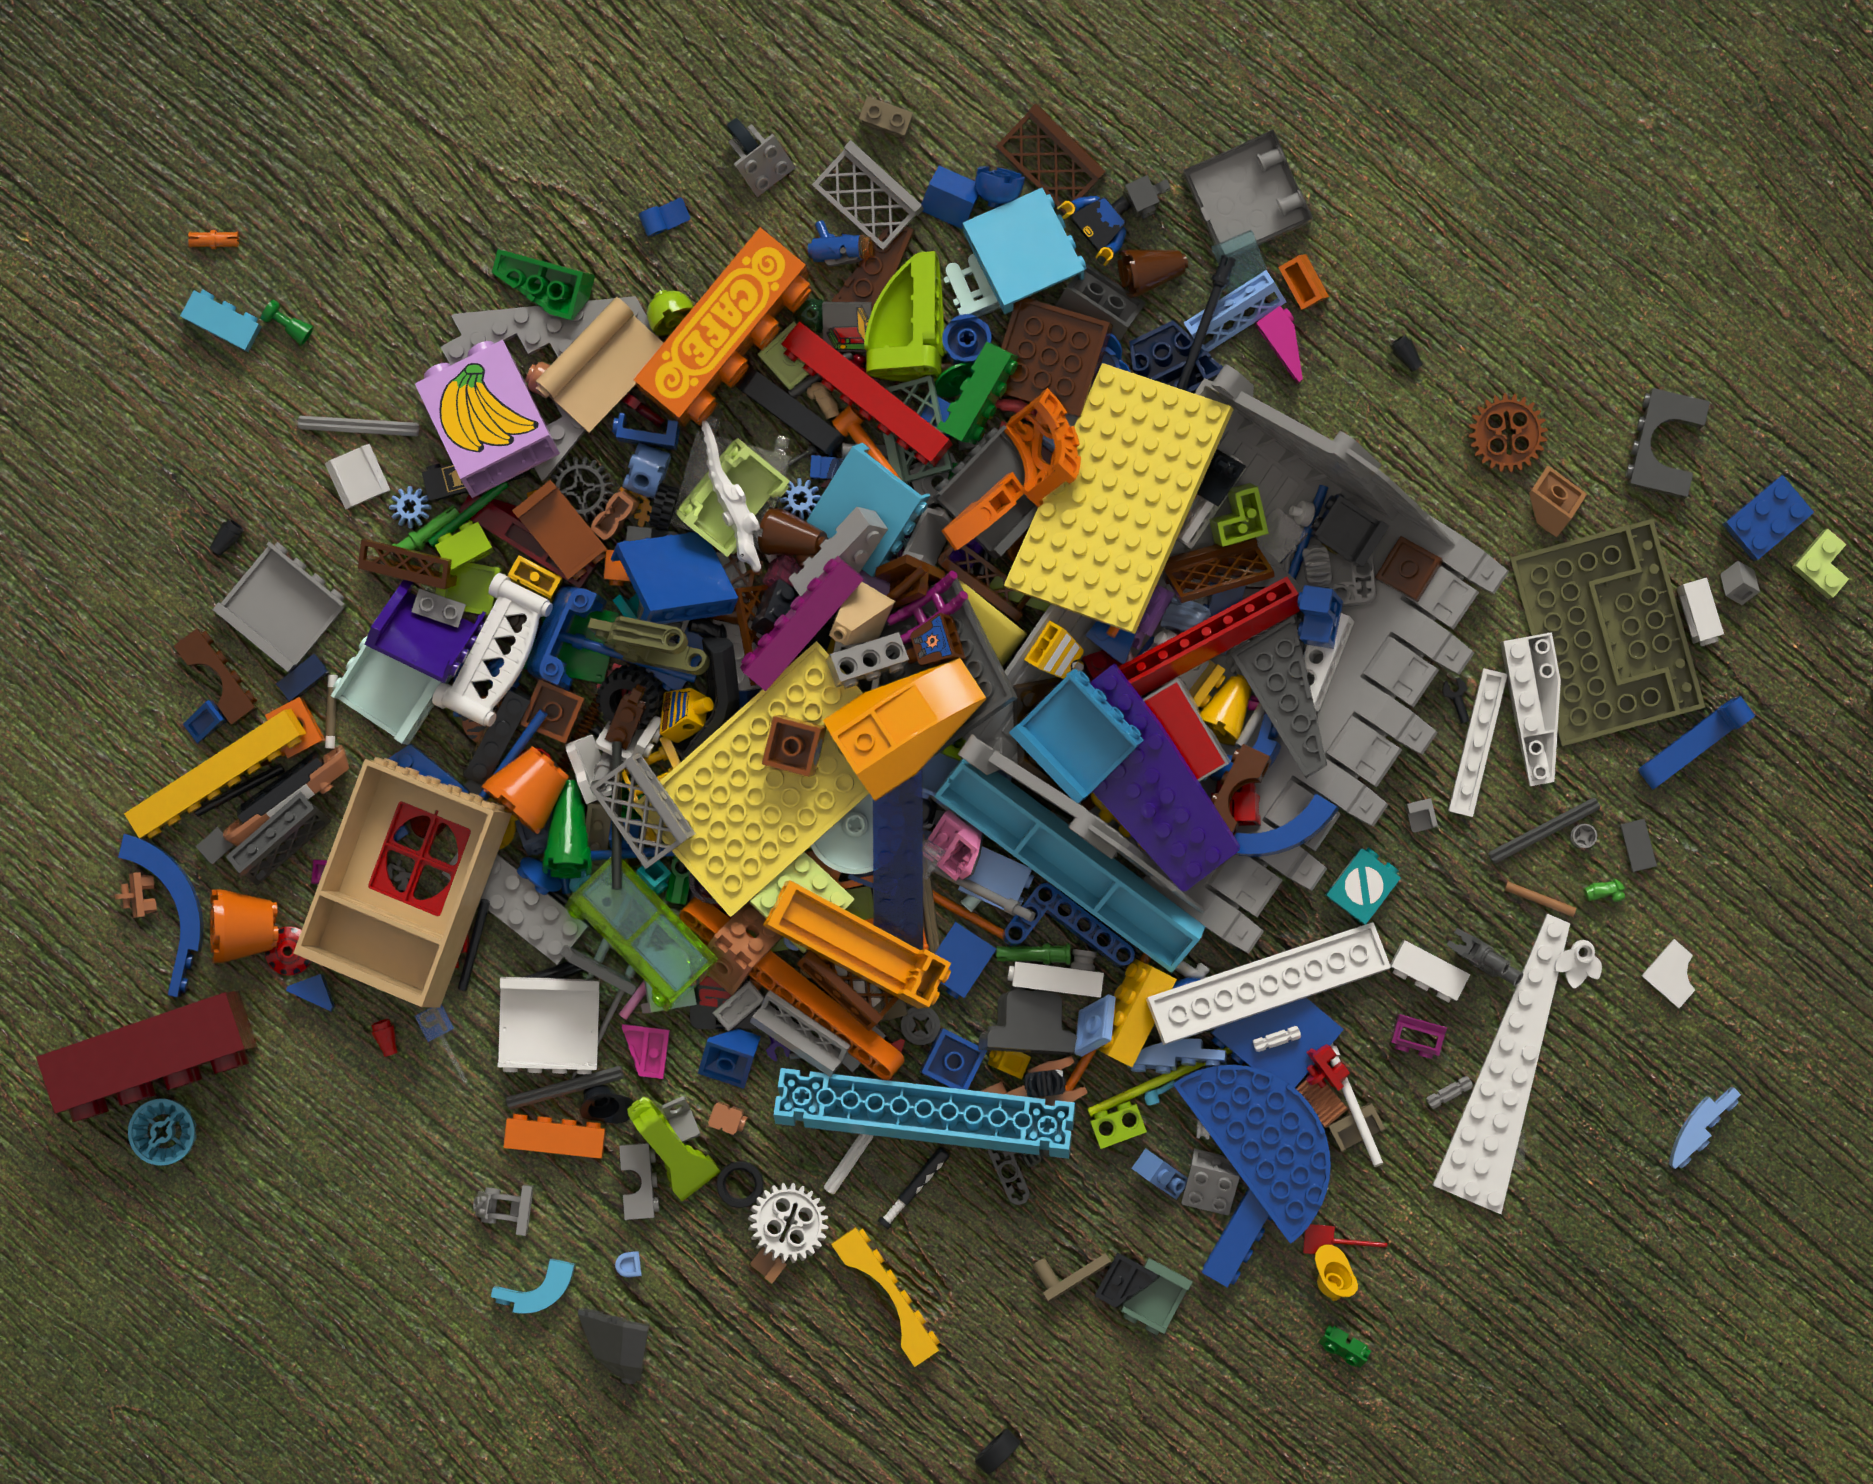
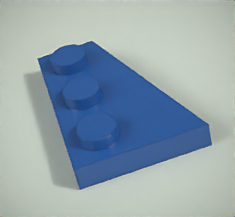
M1096 621L1085 635L1086 638L1121 665L1126 663L1136 633L1133 634L1120 629L1116 637L1112 638L1106 634L1110 625Z

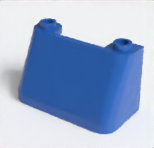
M569 585L561 587L556 592L552 602L553 609L550 615L545 618L527 660L526 666L529 674L569 691L573 680L566 674L565 668L567 664L557 658L563 645V641L557 640L560 630L568 633L575 615L587 619L588 614L591 612H603L607 601L587 589Z

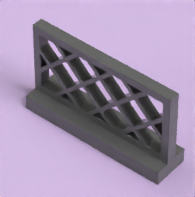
M299 792L230 852L226 858L240 875L246 876L258 886L328 825L331 820L312 804L302 792Z

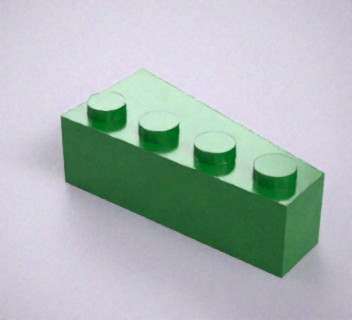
M986 342L971 368L972 377H968L963 381L959 388L960 398L955 402H951L947 409L949 417L945 423L940 421L937 429L966 443L976 445L977 441H981L986 431L984 427L988 419L990 420L995 414V404L998 398L1004 395L1009 376L1013 375L1017 369L1018 362L1016 361L1019 356L993 343Z

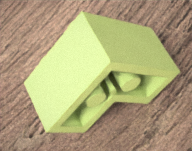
M1825 529L1791 568L1823 596L1831 599L1849 580L1831 564L1846 544L1829 529Z

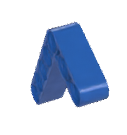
M1741 696L1734 697L1638 769V772L1653 790L1730 731L1742 727L1756 715Z
M1048 883L1040 884L1022 906L1026 909L1034 910L1036 914L1035 920L1030 922L1015 915L1003 931V939L1008 945H1020L1046 912L1117 967H1126L1133 961L1135 955L1133 948ZM1045 889L1049 891L1051 899L1047 902L1040 900L1038 896L1039 890ZM1061 904L1067 905L1070 909L1069 916H1061L1058 913V906ZM1078 920H1086L1090 925L1089 930L1086 932L1080 931L1077 927ZM1009 929H1019L1021 938L1019 940H1012L1008 934ZM1100 934L1106 935L1109 939L1108 946H1100L1097 943V936ZM1117 950H1125L1128 953V960L1125 962L1119 961L1116 956Z

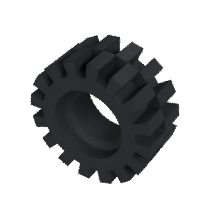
M660 483L651 510L649 526L666 531L669 530L678 502L679 488Z

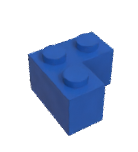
M1304 585L1303 592L1299 593L1297 602L1298 607H1300L1299 609L1305 615L1304 621L1299 624L1298 636H1300L1305 645L1334 649L1343 600L1333 589Z

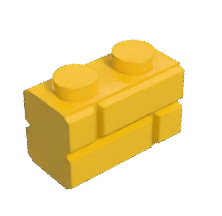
M518 555L507 575L510 577L511 582L548 599L550 603L553 602L556 592L563 584L562 577Z

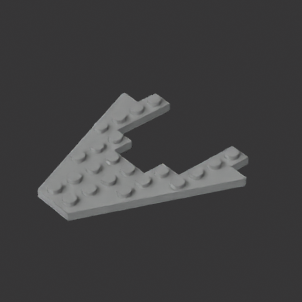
M636 296L619 298L629 306L634 316L653 333L647 316ZM615 298L587 301L574 320L551 315L540 306L453 314L451 316L461 336L441 346V349L449 364L453 365L467 358L469 350L478 343L492 341L495 344L501 340L506 342L518 335L529 356L551 345L558 358ZM557 403L555 405L562 418L548 424L547 428L560 454L534 467L542 483L550 477L586 432Z

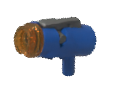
M823 220L815 223L820 238H813L812 242L808 244V256L814 262H826L828 267L857 263L860 260L867 259L869 256H873L874 247L871 237L847 234L836 237L834 234H829Z

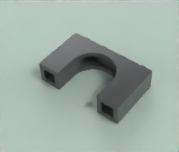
M1652 388L1649 393L1644 394L1642 407L1645 408L1643 417H1639L1636 431L1640 433L1638 441L1634 440L1630 454L1634 455L1632 465L1628 464L1625 478L1629 479L1627 485L1683 499L1688 497L1693 473L1661 464L1652 453L1651 437L1656 427L1664 422L1673 421L1700 428L1703 427L1706 422L1710 401Z

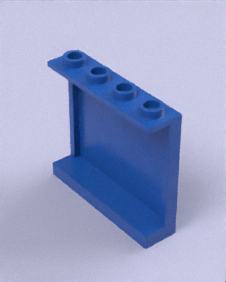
M697 532L623 541L617 543L612 554L611 561H621L644 608L640 620L666 624L732 614L738 601V596L712 544Z
M1303 998L1217 1027L1210 1034L1214 1037L1211 1041L1222 1050L1224 1047H1227L1232 1052L1230 1057L1242 1066L1245 1063L1249 1067L1272 1073L1295 1088L1308 1073L1307 1067L1310 1065L1314 1066L1313 1061L1306 1052L1311 1048L1317 1051L1326 1044L1330 1046L1344 1029L1309 999ZM1298 1026L1301 1033L1300 1039L1288 1040V1043L1273 1048L1267 1047L1264 1051H1255L1253 1046L1254 1039L1266 1038V1035L1281 1030L1287 1031V1028Z

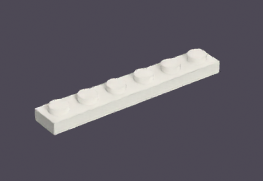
M1485 668L1482 670L1448 809L1449 812L1473 817L1507 679V674Z

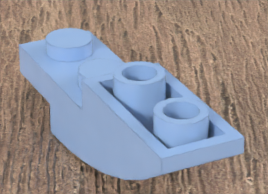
M1181 1039L1163 1045L1161 1042L1142 1049L1133 1067L1128 1065L1127 1067L1131 1068V1071L1146 1072V1069H1156V1073L1170 1074L1171 1070L1177 1071V1061H1181V1064L1186 1066H1195L1196 1062L1206 1063L1205 1066L1207 1067L1226 1064L1227 1053L1225 1050L1203 1049L1202 1039Z
M1730 1087L1715 1102L1706 1096L1694 1108L1681 1127L1674 1142L1669 1160V1165L1672 1168L1676 1169L1678 1166L1680 1169L1691 1161L1690 1155L1695 1150L1700 1152L1710 1143L1707 1139L1712 1135L1705 1128L1707 1126L1713 1127L1721 1119L1719 1115L1725 1109L1730 1111L1739 1103L1737 1098L1741 1094L1734 1087Z

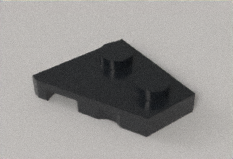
M1117 1252L1095 1297L1115 1308H1119L1158 1280L1160 1275Z

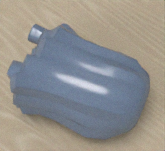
M1173 597L1166 608V614H1163L1161 618V627L1166 630L1182 633L1210 618V609L1193 601L1181 603L1178 598Z

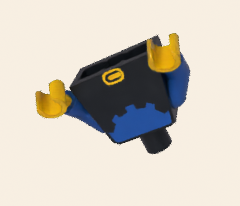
M1096 195L1080 197L1073 201H1064L1057 207L1058 210L1063 208L1066 211L1062 218L1067 219L1071 215L1070 220L1098 252L1095 258L1097 259L1099 256L1105 257L1106 261L1103 265H1108L1113 256L1123 246L1127 233L1125 228L1127 222L1121 215L1131 208V205L1123 196L1113 204L1105 196L1100 198Z

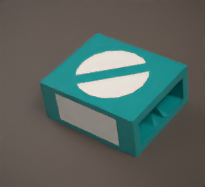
M1360 848L1325 894L1327 898L1363 925L1367 924L1401 879L1397 875L1399 870L1388 862L1384 865L1378 861L1379 855L1370 848L1366 850Z

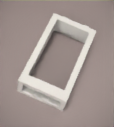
M1015 961L1014 966H1009L1008 981H1012V986L1101 998L1104 973Z

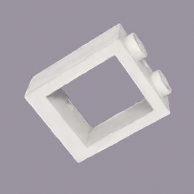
M1707 578L1677 587L1676 589L1693 644L1700 642L1701 646H1705L1719 641L1718 636L1723 635L1724 632Z

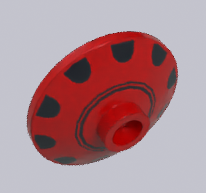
M290 926L278 929L277 947L265 951L267 963L277 973L288 976L296 975L307 969L312 962L294 954L302 931L301 929ZM287 946L292 948L290 956L284 954V948Z

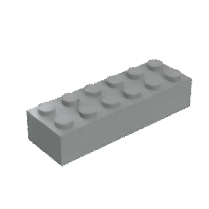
M458 853L449 864L455 865L457 863ZM497 853L481 899L489 900L488 910L559 965L565 958L560 953L564 945L573 948L589 928V925L551 895H542L537 892L532 882L522 878L517 873V868ZM443 871L442 874L451 880L450 874Z

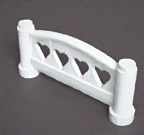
M498 573L491 581L489 595L497 598L455 682L452 686L447 683H441L436 688L432 698L434 705L442 709L448 708L482 726L489 727L496 720V713L493 712V708L512 687L529 657L540 617L549 616L553 609V604L548 599L511 582L510 577L502 573ZM525 614L527 621L522 624L521 632L515 633L507 617ZM514 636L516 642L511 646V652L508 655H503L495 639ZM503 658L504 665L499 668V675L492 677L484 661ZM492 680L493 687L488 690V696L485 699H481L473 682Z

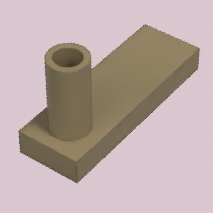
M598 800L589 803L587 808L586 832L591 851L608 850L611 818ZM607 860L592 861V870L605 872Z
M1105 1253L1062 1281L1058 1280L1045 1258L1032 1266L1047 1288L1043 1292L1049 1302H1052L1106 1268L1112 1262Z

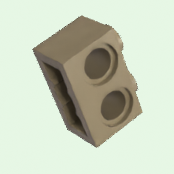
M867 96L859 117V124L905 140L913 119V112Z

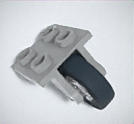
M737 118L726 125L733 136L728 143L740 157L734 165L757 197L796 168L773 134L764 140L752 124L745 128Z

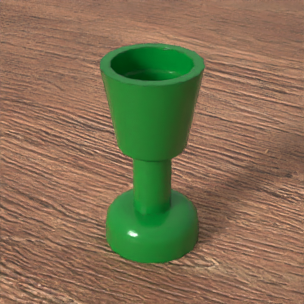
M274 299L271 300L262 312L260 319L265 323H269L274 319L286 327L285 332L300 346H303L312 334L314 326L296 318L289 319L279 312L280 304Z

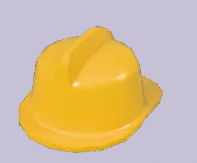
M1333 1245L1319 1247L1315 1253V1263L1319 1272L1317 1279L1319 1290L1331 1298L1332 1301H1337L1341 1297L1353 1296L1358 1290V1283L1345 1254Z

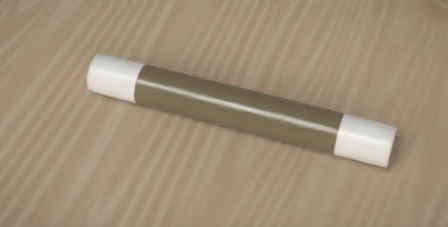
M328 675L325 748L335 749L337 698H333L331 695L334 691L332 690L333 685L338 680V675Z

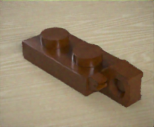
M637 684L631 694L626 693L605 740L611 743L620 741L622 742L623 749L627 750L646 709V703L641 701L646 687Z

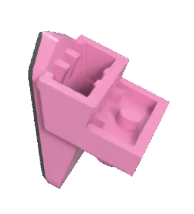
M948 810L943 814L926 841V849L940 860L937 866L955 881L959 878L965 880L975 872L981 855L984 833L972 824L968 826Z

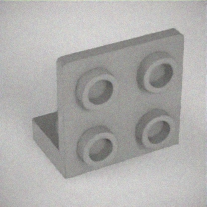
M1194 1149L1181 1203L1182 1205L1229 1215L1240 1175L1226 1156Z

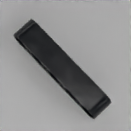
M749 367L737 383L736 387L829 457L834 455L846 439L840 432L752 367Z

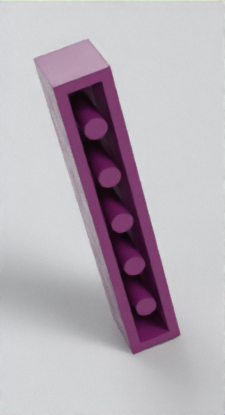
M839 556L835 559H830L825 564L824 572L818 578L815 577L807 585L808 590L803 596H798L791 603L789 612L786 615H781L774 623L775 628L769 634L766 633L758 641L759 646L753 653H747L742 659L740 668L743 673L764 691L773 684L864 580L858 572Z

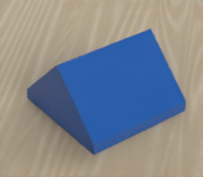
M938 166L921 205L924 210L922 212L963 230V222L968 221L979 197L975 181Z

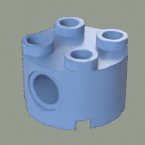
M639 443L635 454L630 459L628 466L630 471L625 477L622 488L655 499L658 487L666 476L671 454Z

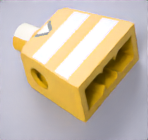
M1049 620L1024 660L1042 671L1064 679L1066 674L1075 668L1078 671L1083 670L1084 664L1079 659L1083 655L1084 649L1064 628Z

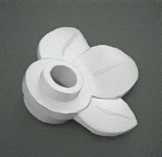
M1579 940L1573 944L1570 950L1561 952L1555 962V971L1565 972L1569 985L1572 988H1577L1587 976L1599 979L1602 964L1595 956L1594 946L1589 941ZM1581 948H1584L1585 950L1583 956L1579 955V950Z

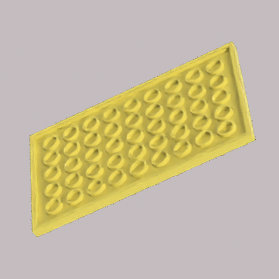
M1102 363L1088 394L1082 414L1078 417L1074 426L1080 443L1077 446V453L1081 457L1077 478L1070 484L1065 481L1042 499L1043 504L1038 507L1004 586L1013 591L1135 634L1234 409L1229 405Z
M817 641L791 663L766 691L762 689L660 781L696 833L673 849L672 852L730 917L737 913L766 885L869 795V792L850 766L828 729H826L814 776L808 777L762 764L773 716L783 715L826 727L823 722L825 718L863 694L857 685L844 689V686L836 688L826 662L829 654ZM644 795L636 803L645 805L646 796ZM633 807L643 818L644 809ZM649 810L647 823L659 825L660 816L656 811ZM652 828L653 831L656 834H658V829ZM663 831L662 841L668 845L673 844L676 839L671 832Z

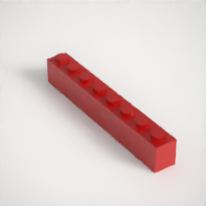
M800 321L781 343L785 349L783 354L794 363L796 360H799L804 364L802 369L812 377L815 374L823 379L820 383L832 392L835 389L841 393L839 398L850 407L854 404L860 408L858 413L868 421L874 419L879 423L877 428L887 436L890 433L898 438L895 442L906 451L909 448L916 453L914 457L925 466L929 463L935 467L953 445L949 438Z
M1285 577L1122 664L1118 668L1141 697L1301 611L1297 603L1299 593L1289 578Z

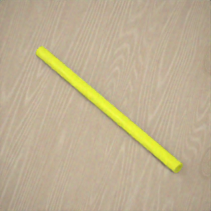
M1224 1047L1223 1050L1226 1051L1227 1055L1232 1053L1227 1047ZM1196 1062L1195 1066L1181 1065L1177 1067V1071L1171 1070L1170 1074H1161L1089 1107L1087 1110L1090 1116L1093 1117L1095 1113L1109 1110L1203 1067L1206 1063Z

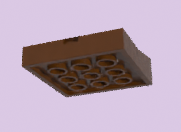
M1029 298L1017 301L1001 348L1019 356L1016 361L1018 366L1014 374L1009 376L1006 382L1007 389L1003 396L1031 403L1041 392L1048 388L1063 405L1068 415L1080 417L1088 394L1099 372L1113 325L1110 322Z

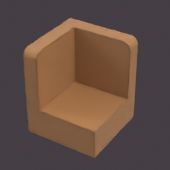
M763 1246L750 1264L772 1284L788 1262L782 1263L780 1256L772 1260V1252L763 1255L766 1249Z

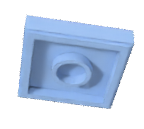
M1108 994L1079 1010L1077 1040L1075 1044L1076 1055L1082 1057L1112 1040L1116 997Z

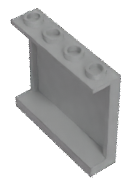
M268 542V547L225 599L221 603L218 602L212 610L290 673L297 667L347 605L343 602L345 597L337 590L333 589L330 592L324 587L326 581L319 575L314 573L311 576L305 571L307 566L297 557L294 560L290 559L286 555L288 550L277 542L273 545L271 542Z

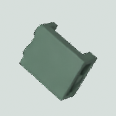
M1148 1257L1144 1267L1160 1275L1159 1279L1124 1303L1120 1310L1125 1313L1123 1316L1125 1319L1135 1324L1138 1320L1146 1324L1145 1329L1155 1335H1158L1159 1332L1165 1334L1186 1291L1189 1290L1192 1280Z

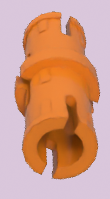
M211 230L210 232H189L188 237H190L188 239L190 248L211 247V249H217V247H239V232H217L216 230Z

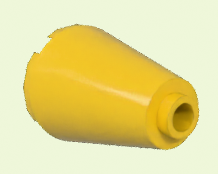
M1243 675L1231 676L1200 712L1203 721L1217 736L1218 741L1226 745H1235L1244 725L1252 688Z

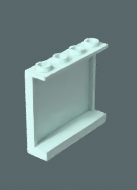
M366 636L359 645L360 651L356 657H352L347 663V671L344 676L339 678L333 685L332 690L334 691L331 696L341 700L393 735L394 739L401 744L409 745L433 708V694L442 682L364 645L367 639ZM451 675L449 676V678L447 679V681H446L445 683H447V684L449 683V681H450L451 678H452Z

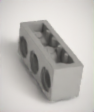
M897 632L830 654L826 662L836 688L844 686V689L857 685L859 680L865 678L867 681L875 680L881 677L880 673L889 671L890 674L899 672L904 669L903 666H905L909 658L900 634ZM886 650L895 652L897 659H889L886 656ZM863 658H870L874 666H866L863 663ZM840 665L848 666L851 674L842 673Z

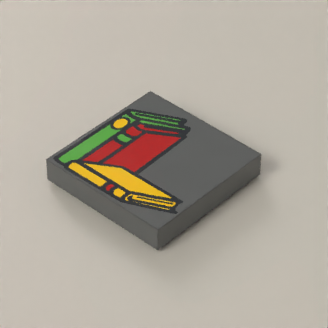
M823 302V340L837 351L867 352L864 348V341L872 312V302Z

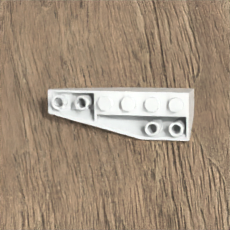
M1552 632L1500 642L1529 786L1554 782L1561 679Z

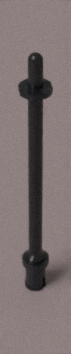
M1221 255L1216 273L1211 277L1213 288L1176 388L1186 391L1222 289L1229 286L1231 282L1229 277L1236 262V259L1229 257L1228 260L1226 255Z

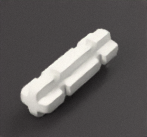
M1298 1026L1287 1028V1031L1281 1030L1266 1035V1038L1254 1039L1253 1046L1255 1051H1264L1267 1047L1273 1048L1288 1043V1040L1300 1039L1301 1033Z

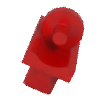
M1326 1044L1317 1051L1311 1048L1306 1052L1318 1068L1315 1069L1313 1065L1307 1067L1310 1073L1306 1079L1308 1084L1314 1085L1317 1083L1320 1088L1326 1086V1082L1323 1080L1325 1078L1331 1087H1335L1338 1091L1344 1087L1341 1082L1345 1080L1350 1072L1341 1062L1333 1068H1330L1327 1064L1337 1056L1331 1046Z

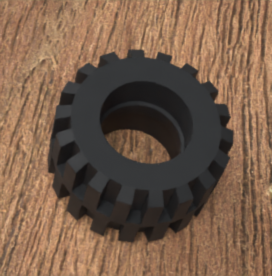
M627 664L622 665L619 669L613 670L601 683L597 691L599 695L596 697V703H600L597 709L599 712H603L602 718L604 721L608 719L610 721L609 725H611L622 699L620 689L632 691L637 684L646 687L641 701L646 703V709L637 730L647 725L661 709L660 706L664 699L661 697L663 688L658 687L661 684L659 679L655 680L653 678L655 674L651 671L647 673L646 668L642 666L638 669L636 664H631L629 667Z

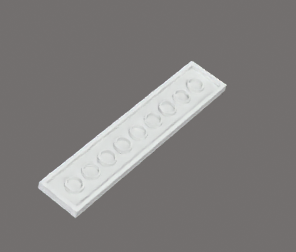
M1374 922L1150 996L1146 1001L1163 1045L1372 976L1389 970L1391 966Z

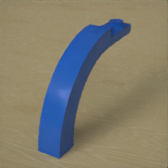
M1315 794L1309 805L1296 818L1277 829L1252 834L1236 833L1235 838L1240 845V850L1234 855L1248 857L1269 856L1296 848L1323 830L1339 809L1336 805Z
M123 834L118 858L135 862L156 875L169 890L177 907L180 920V941L168 995L181 997L182 993H186L188 979L185 978L187 969H191L194 960L191 950H202L204 924L199 898L185 871L169 854L142 838L139 839L136 836Z

